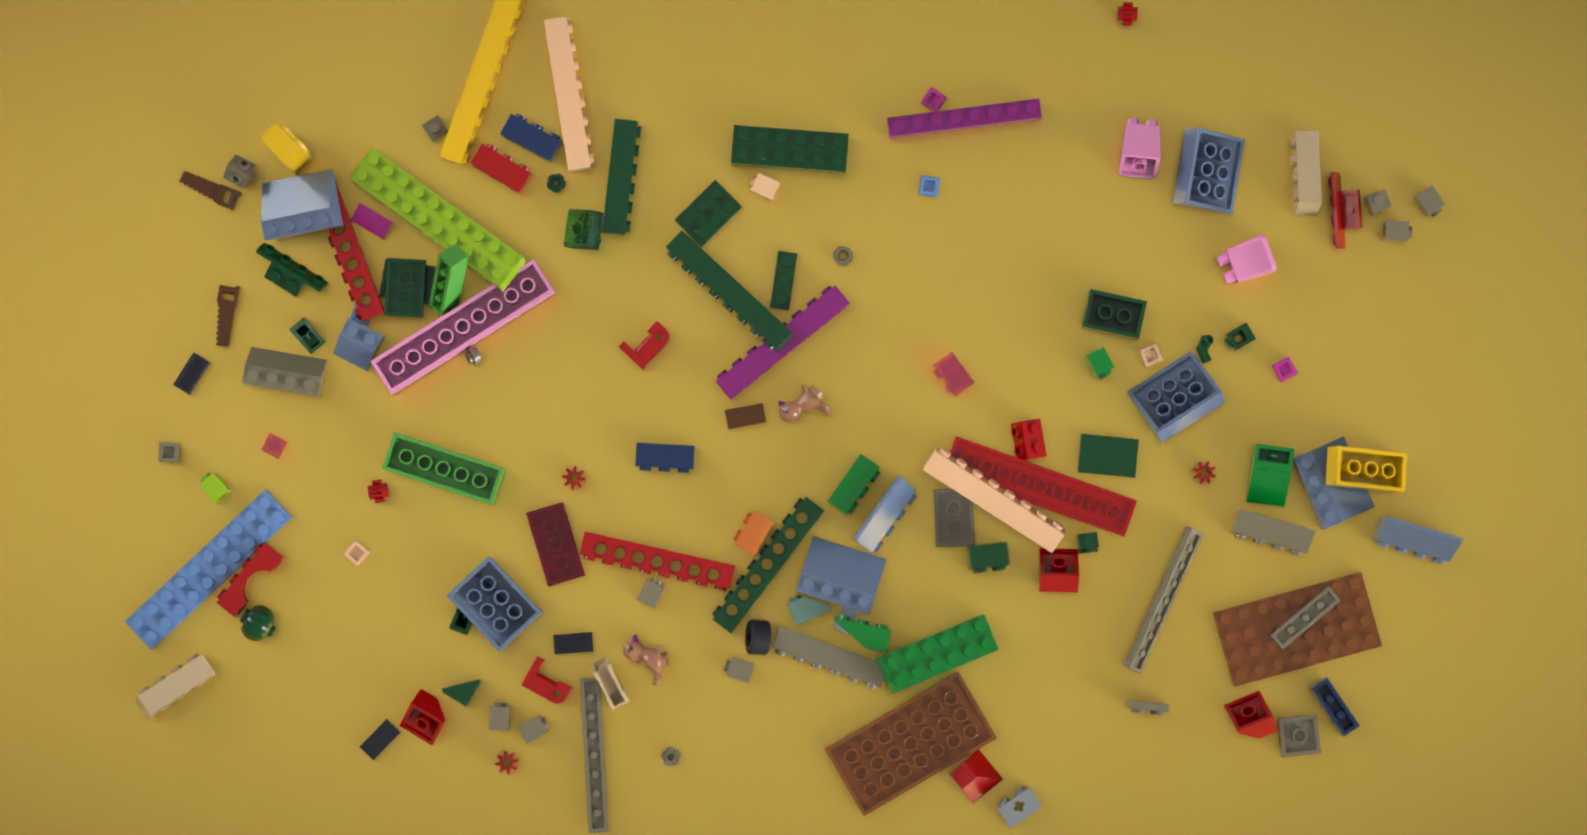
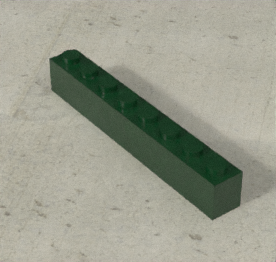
M682 230L666 246L669 251L668 256L675 262L679 260L683 264L681 266L682 269L688 274L692 272L696 276L695 280L702 287L706 285L710 289L709 293L716 300L720 298L724 302L723 306L730 313L734 311L738 315L736 318L743 325L747 323L752 327L750 331L757 338L761 336L765 339L764 344L771 351L775 349L779 352L794 337L792 331Z

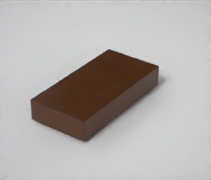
M763 403L725 410L728 429L766 422Z

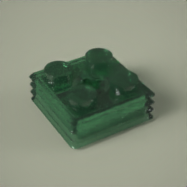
M569 209L564 247L598 250L601 244L604 213L595 210Z

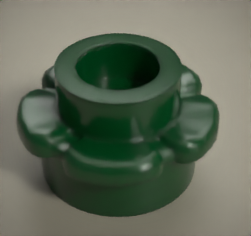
M552 174L548 177L547 187L550 190L560 192L561 189H564L566 182L561 174Z

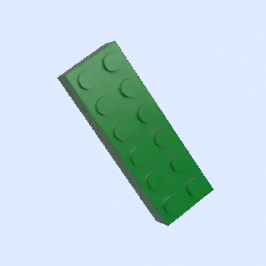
M983 614L875 658L890 695L999 649Z

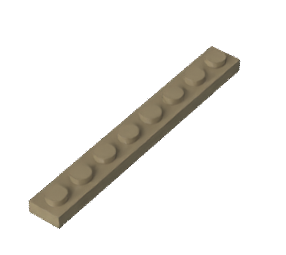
M1186 527L1132 650L1127 657L1124 666L1141 674L1204 535L1194 528Z
M580 678L589 833L609 832L600 684L596 678Z

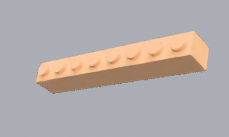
M567 17L544 20L568 171L570 173L592 169L591 164H594L593 152L589 153L588 145H591L590 133L586 134L585 126H588L587 115H583L582 108L585 107L584 96L579 94V89H582L581 78H577L576 70H579L578 59L573 57V51H576L575 41L570 39V33L573 32L572 22L568 21Z
M936 447L924 464L923 470L1049 552L1052 553L1065 535L1064 526L1056 520L1053 522L1047 518V514L1043 511H1036L1031 508L1032 505L1029 502L1021 501L1015 497L1016 495L1012 491L999 487L995 480H988L983 477L981 471L975 468L971 469L964 460L951 456L947 449Z

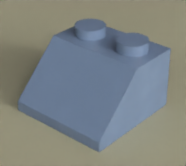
M348 318L340 333L333 354L368 371L371 360L375 358L385 337Z

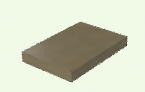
M935 489L936 547L975 546L973 502L953 489Z

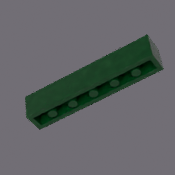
M615 119L602 227V234L626 237V232H630L631 221H627L628 213L632 214L633 202H630V194L634 195L635 190L632 176H636L637 164H634V158L639 155V145H636L637 138L641 137V126H638V121Z

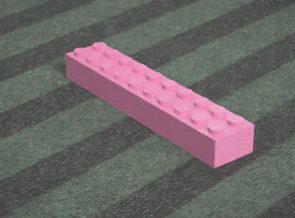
M532 259L523 265L503 292L494 285L489 286L371 360V363L389 392L394 395L552 296L555 292L535 260Z

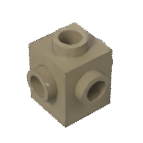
M236 154L227 164L223 178L244 188L247 183L251 184L256 174L253 172L256 165Z

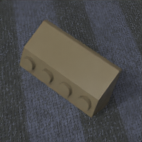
M251 347L245 364L242 383L321 398L327 360Z
M1243 509L1237 510L1231 533H1235L1234 537L1243 540H1246V537L1254 539L1253 543L1264 545L1266 542L1272 544L1271 548L1283 551V548L1290 549L1291 554L1298 556L1308 552L1316 530Z

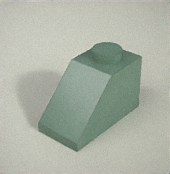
M800 595L790 598L791 603L787 604L796 625L832 610L826 604L808 597L801 598Z

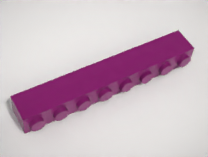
M1038 98L887 118L889 139L1039 121L1042 115Z
M836 285L833 288L828 286L821 292L823 296L818 300L813 298L806 304L808 308L803 312L798 310L791 316L793 320L788 324L783 322L793 332L794 337L779 352L775 349L771 351L764 344L766 340L762 339V345L758 348L756 346L752 347L746 352L748 354L747 357L743 360L741 358L737 359L731 364L733 366L728 372L724 370L717 376L718 380L716 383L730 400L850 305Z

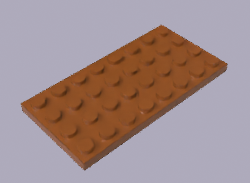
M1361 572L1213 612L1233 687L1382 646ZM1330 586L1341 601L1281 650L1270 637V634L1323 589Z
M956 672L825 750L863 816L992 742L997 737L959 672Z

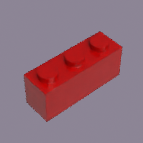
M489 143L487 146L481 144L470 164L521 195L532 177V174L529 172L530 168L522 163L518 166L513 162L514 159L505 153L503 156L497 153L498 149Z

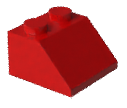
M1039 548V592L1078 593V549H1054L1051 553L1045 548Z

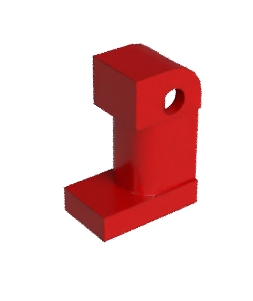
M658 321L647 331L649 335L635 350L624 341L619 346L643 370L669 342L670 336L668 331ZM658 334L663 335L661 340H658L656 337Z
M537 656L522 686L552 703L564 702L573 687L562 681L557 683L539 673L545 660ZM556 690H559L561 692V696L559 698L556 697L554 694Z

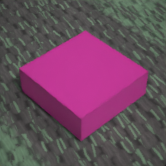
M931 87L920 103L931 111L936 112L947 97Z
M1289 357L1272 365L1280 383L1298 374Z

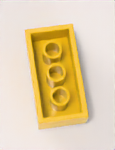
M275 122L259 138L296 175L312 160L309 156L311 151L283 124L279 126Z
M1344 446L1328 447L1325 486L1390 493L1405 492L1407 453Z

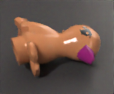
M802 385L801 388L804 392L795 401H779L778 403L780 407L779 416L786 422L803 418L802 411L818 409L822 410L827 416L831 415L830 406L821 401L824 394L814 386L808 389Z
M635 634L631 640L624 644L623 653L632 664L636 663L638 665L639 660H642L645 666L652 671L653 685L656 686L663 678L661 669L668 668V652H663L662 644L657 649L644 647Z

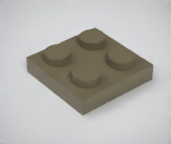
M1135 700L1127 701V707L1131 708V712L1144 713L1145 710H1151L1150 714L1164 716V712H1169L1170 705Z
M1317 715L1278 719L1282 757L1321 753Z

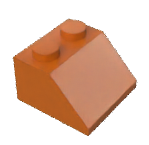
M753 511L752 514H747L743 521L746 525L743 531L738 530L734 540L736 541V546L755 556L774 522Z

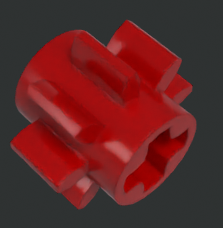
M1124 2L1123 6H1118L1117 20L1122 21V25L1131 26L1132 21H1137L1138 7H1133V2Z
M1209 461L1205 465L1198 462L1199 468L1192 469L1196 472L1193 479H1200L1199 484H1202L1203 480L1210 484L1209 478L1216 477L1215 474H1212V470L1215 467H1209ZM1206 468V472L1209 473V475H1206L1203 478L1202 473H1200V470Z
M574 466L573 471L566 468L568 474L567 476H562V478L567 480L564 486L571 484V490H574L576 485L582 488L580 482L586 481L585 478L581 477L584 471L581 470L578 473L576 466ZM570 474H578V482H570Z
M381 479L373 480L372 485L368 486L369 499H375V503L385 502V497H389L388 484L382 483Z
M505 750L504 756L497 755V758L500 760L495 765H500V773L503 770H507V774H510L511 768L517 770L514 764L519 759L514 760V752L511 755H507ZM503 758H510L512 765L504 767Z

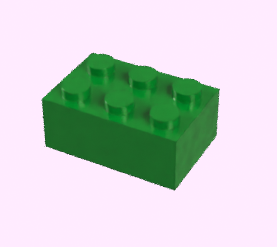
M860 454L827 503L844 515L848 512L852 514L858 505L856 503L858 497L863 498L869 490L867 487L870 481L874 483L880 472L877 471L879 466Z

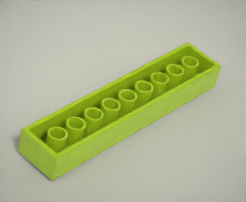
M374 148L368 151L348 177L353 184L444 250L456 244L468 255L467 266L502 292L526 263L523 256Z

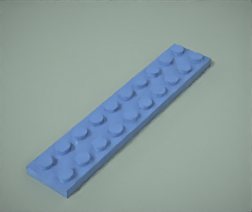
M265 489L132 614L125 623L153 650L254 554V550L259 544L263 545L292 516Z

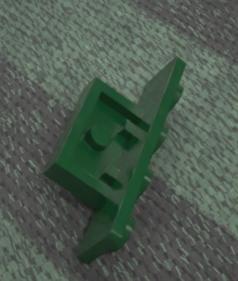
M263 243L256 250V253L271 261L264 277L295 297L300 294L305 283L319 292L328 284L322 276L309 271L307 267L293 261L288 255L280 253L270 244Z

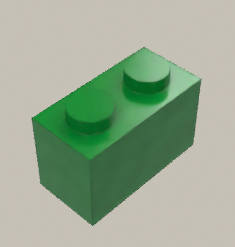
M1104 347L1084 358L1094 379L1099 376L1101 380L1112 373L1111 370L1114 368V365Z

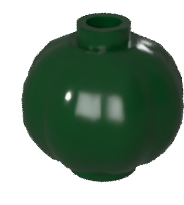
M256 605L252 610L247 608L239 621L243 623L241 627L243 635L252 641H260L266 636L271 637L276 629L273 626L274 615L272 611L262 605Z

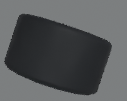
M767 620L748 621L745 633L747 653L753 655L768 654L771 645L770 623Z

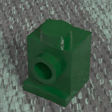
M1246 322L1225 334L1226 339H1224V342L1229 350L1233 348L1236 351L1256 338ZM1236 335H1239L1241 337L1240 342L1235 341L1234 338Z
M1097 532L1076 535L1078 554L1098 552Z

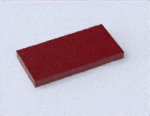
M561 502L526 513L548 587L585 576L564 503Z

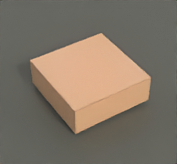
M1157 343L1138 350L1145 368L1163 361Z
M355 540L343 555L358 567L371 552Z

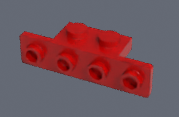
M1331 172L1329 187L1332 189L1330 204L1333 207V215L1331 221L1335 229L1333 243L1337 249H1345L1344 230L1363 228L1360 190L1341 191L1340 173Z

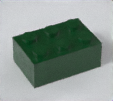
M1090 289L1081 328L1138 340L1147 301Z
M1007 542L966 547L968 570H973V574L987 572L986 568H992V571L1005 570L1006 566L1010 565Z

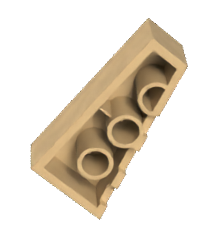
M1319 130L1295 131L1294 137L1290 139V147L1293 149L1291 166L1294 167V173H1292L1294 216H1317L1322 203Z
M195 654L187 660L188 664L183 667L178 665L171 670V675L168 677L161 676L154 681L156 685L151 688L146 686L138 692L140 695L137 696L136 702L148 720L154 717V713L163 711L174 700L181 699L189 690H194L215 675V671L203 654L200 656Z

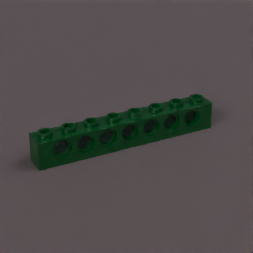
M807 497L804 500L800 498L794 505V508H796L795 512L792 515L788 513L782 521L785 525L781 530L776 529L770 537L773 539L770 545L765 544L759 551V554H761L760 558L757 561L753 559L747 567L750 571L746 576L742 574L735 583L738 585L735 591L730 590L724 598L726 600L725 604L722 607L718 605L712 613L715 616L713 620L728 632H733L824 512L823 509ZM799 513L807 515L808 519L803 524L798 523L796 520V516ZM793 528L796 531V536L793 539L786 538L784 534L786 529ZM780 543L784 546L782 554L774 553L773 546ZM766 558L770 559L773 563L772 567L768 570L763 569L761 566V562ZM752 574H758L761 577V582L758 585L750 583V576ZM741 589L748 590L749 598L747 600L739 599L738 592ZM731 604L736 605L738 609L734 616H730L726 612L727 607Z

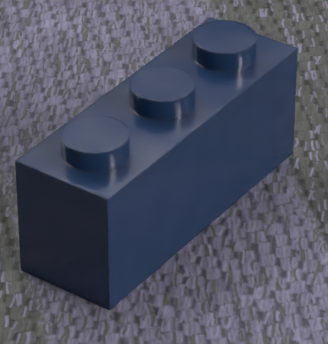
M518 113L516 116L511 114L500 135L552 163L562 145V141L559 140L560 136L553 132L548 134L542 131L543 127L536 123L532 125L527 123V118Z
M637 443L635 466L643 471H651V467L659 468L660 472H670L671 468L678 469V473H689V470L694 469L695 446Z
M1324 677L1308 688L1340 736L1344 737L1360 726L1328 678Z

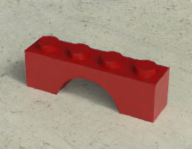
M268 543L258 545L254 550L255 556L251 560L248 558L242 565V572L239 575L236 573L229 581L231 583L227 590L224 588L217 596L219 600L216 603L233 617H238L249 603L245 594V586L249 577L258 571L274 572L285 559L281 553Z

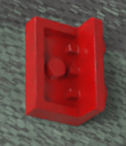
M1040 419L1011 424V434L1014 439L1017 458L1027 460L1047 456Z

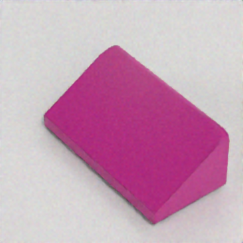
M361 203L357 206L351 221L383 240L394 224Z

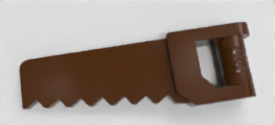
M187 171L183 172L179 181L180 183L183 182L184 185H188L189 188H193L194 191L198 190L199 193H203L209 199L213 198V201L218 205L233 210L238 196H241V192L222 184H216ZM226 190L231 192L227 204L223 200Z
M219 286L217 297L219 315L217 316L219 320L217 323L219 325L216 332L218 335L216 345L225 347L229 345L240 286ZM223 293L234 295V300H225Z

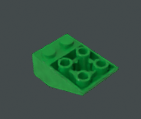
M1263 444L1253 445L1246 502L1285 507L1294 449Z
M839 615L838 618L834 617V621L866 649L883 653L887 652L891 630H887V625L876 623V627L869 625V621L857 619V622L850 621V617Z

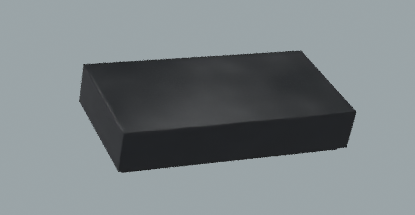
M193 352L173 385L191 395L210 362Z
M592 632L553 635L555 654L594 651Z
M386 719L360 748L372 760H375L401 732Z

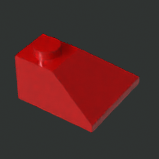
M420 689L399 726L433 745L446 721L438 699Z
M1260 691L1224 705L1238 734L1260 739L1277 732L1274 717Z
M979 749L949 773L972 803H975L1003 780Z

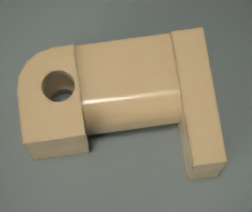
M608 656L591 664L592 672L604 691L611 709L613 710L629 702V698L623 686L620 685Z

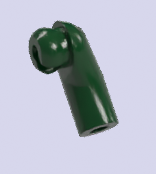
M1211 335L1202 336L1196 347L1203 364L1211 361L1208 349L1213 343Z

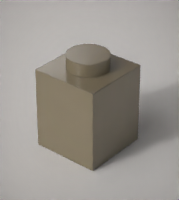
M1433 185L1414 197V200L1426 217L1430 214L1432 217L1442 212L1441 207L1445 205Z
M1385 189L1364 197L1370 216L1392 207Z
M1386 220L1383 222V241L1407 242L1412 237V226H1409V221Z
M652 578L651 581L647 579L637 600L655 608L665 589L662 587L663 582Z
M732 657L731 661L727 660L724 671L727 672L726 676L748 683L754 664Z
M495 703L494 706H490L489 730H510L511 707H506V703Z
M540 715L518 726L527 744L548 733L547 728L550 727L545 717L541 718Z

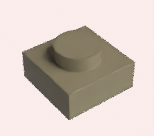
M438 115L422 125L432 142L448 133L447 128Z
M159 442L158 461L179 463L180 443Z

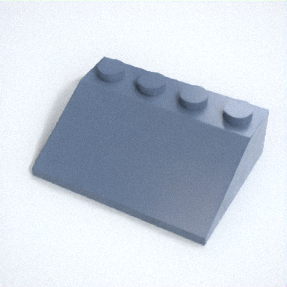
M1199 127L1185 128L1173 203L1197 209L1233 214L1245 139Z
M333 169L262 183L261 223L265 240H276L343 226Z
M1192 351L1127 392L1161 443L1225 403L1222 391Z
M1344 437L1293 458V466L1322 530L1375 507L1368 490L1325 486L1327 448L1333 446L1348 447Z
M898 476L853 538V541L870 553L873 550L877 552L883 544L880 540L884 535L889 536L894 529V526H892L893 522L896 519L900 521L906 511L903 508L907 503L911 505L917 497L914 494L916 489L901 476Z
M1391 517L1379 518L1373 541L1378 542V546L1388 548L1390 545L1396 547L1395 551L1407 554V551L1415 553V557L1422 559L1428 556L1433 558V562L1444 564V561L1450 562L1463 540L1460 537Z
M813 536L796 591L870 614L887 559Z
M491 556L486 558L447 595L499 652L543 613Z

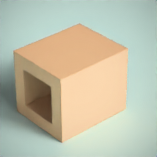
M758 173L757 177L753 176L749 187H752L751 193L772 202L780 182Z

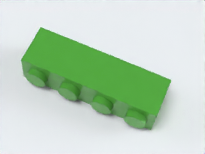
M456 244L438 254L429 307L441 317L459 306L468 255Z

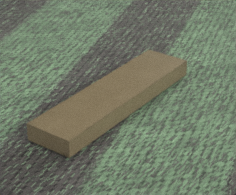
M1327 586L1272 632L1270 637L1283 650L1338 604L1341 599L1330 586Z

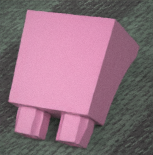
M1130 117L1125 127L1118 173L1121 176L1153 179L1157 176L1161 159L1160 126H1158L1155 119H1149L1146 125L1139 124L1137 117Z
M1264 234L1224 251L1225 253L1216 257L1219 267L1226 264L1230 266L1231 271L1222 274L1225 283H1239L1277 270Z

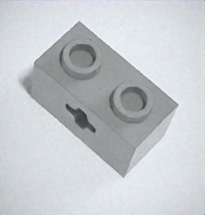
M1023 786L1014 792L1016 794L1011 799L1006 797L998 803L1000 806L997 810L1010 828L1043 807L1030 787L1025 789ZM1016 801H1018L1019 803H1021V802L1024 803V804L1021 806V807H1022V810H1021V811L1018 810V809H1015V810H1014V807L1016 806V805H1015V802H1016Z

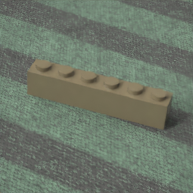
M780 626L772 647L776 649L774 653L786 656V653L794 656L793 660L804 663V660L812 662V667L821 670L824 666L830 669L829 673L840 676L841 673L848 675V680L856 683L859 680L865 681V686L875 690L877 686H882L883 678L875 660Z

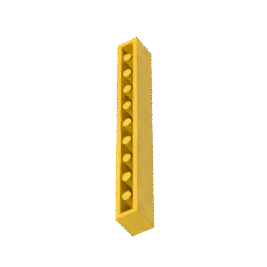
M526 0L495 1L439 155L441 159L463 166L464 162L467 163L470 156L469 146L470 144L473 145L476 140V127H480L483 116H481L483 108L487 109L490 98H487L489 91H493L496 80H494L495 74L500 73L503 64L500 62L502 55L507 54L509 48L507 41L509 37L512 38L516 27L513 25L515 19L519 20L522 12L520 5L522 1L525 2Z

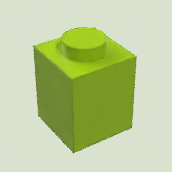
M207 473L201 479L202 483L199 485L214 503H218L231 491L216 473Z

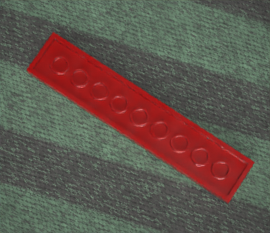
M955 437L950 452L951 456L964 460L971 469H978L983 473V477L988 480H995L999 487L1012 491L1019 500H1025L1035 506L1125 537L1137 500L963 438Z

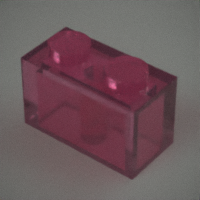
M953 352L933 365L934 370L932 372L938 380L942 379L946 384L944 388L950 396L952 394L955 397L975 383Z

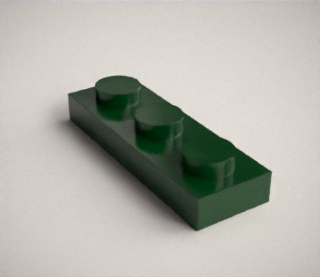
M778 251L770 308L789 311L797 253Z

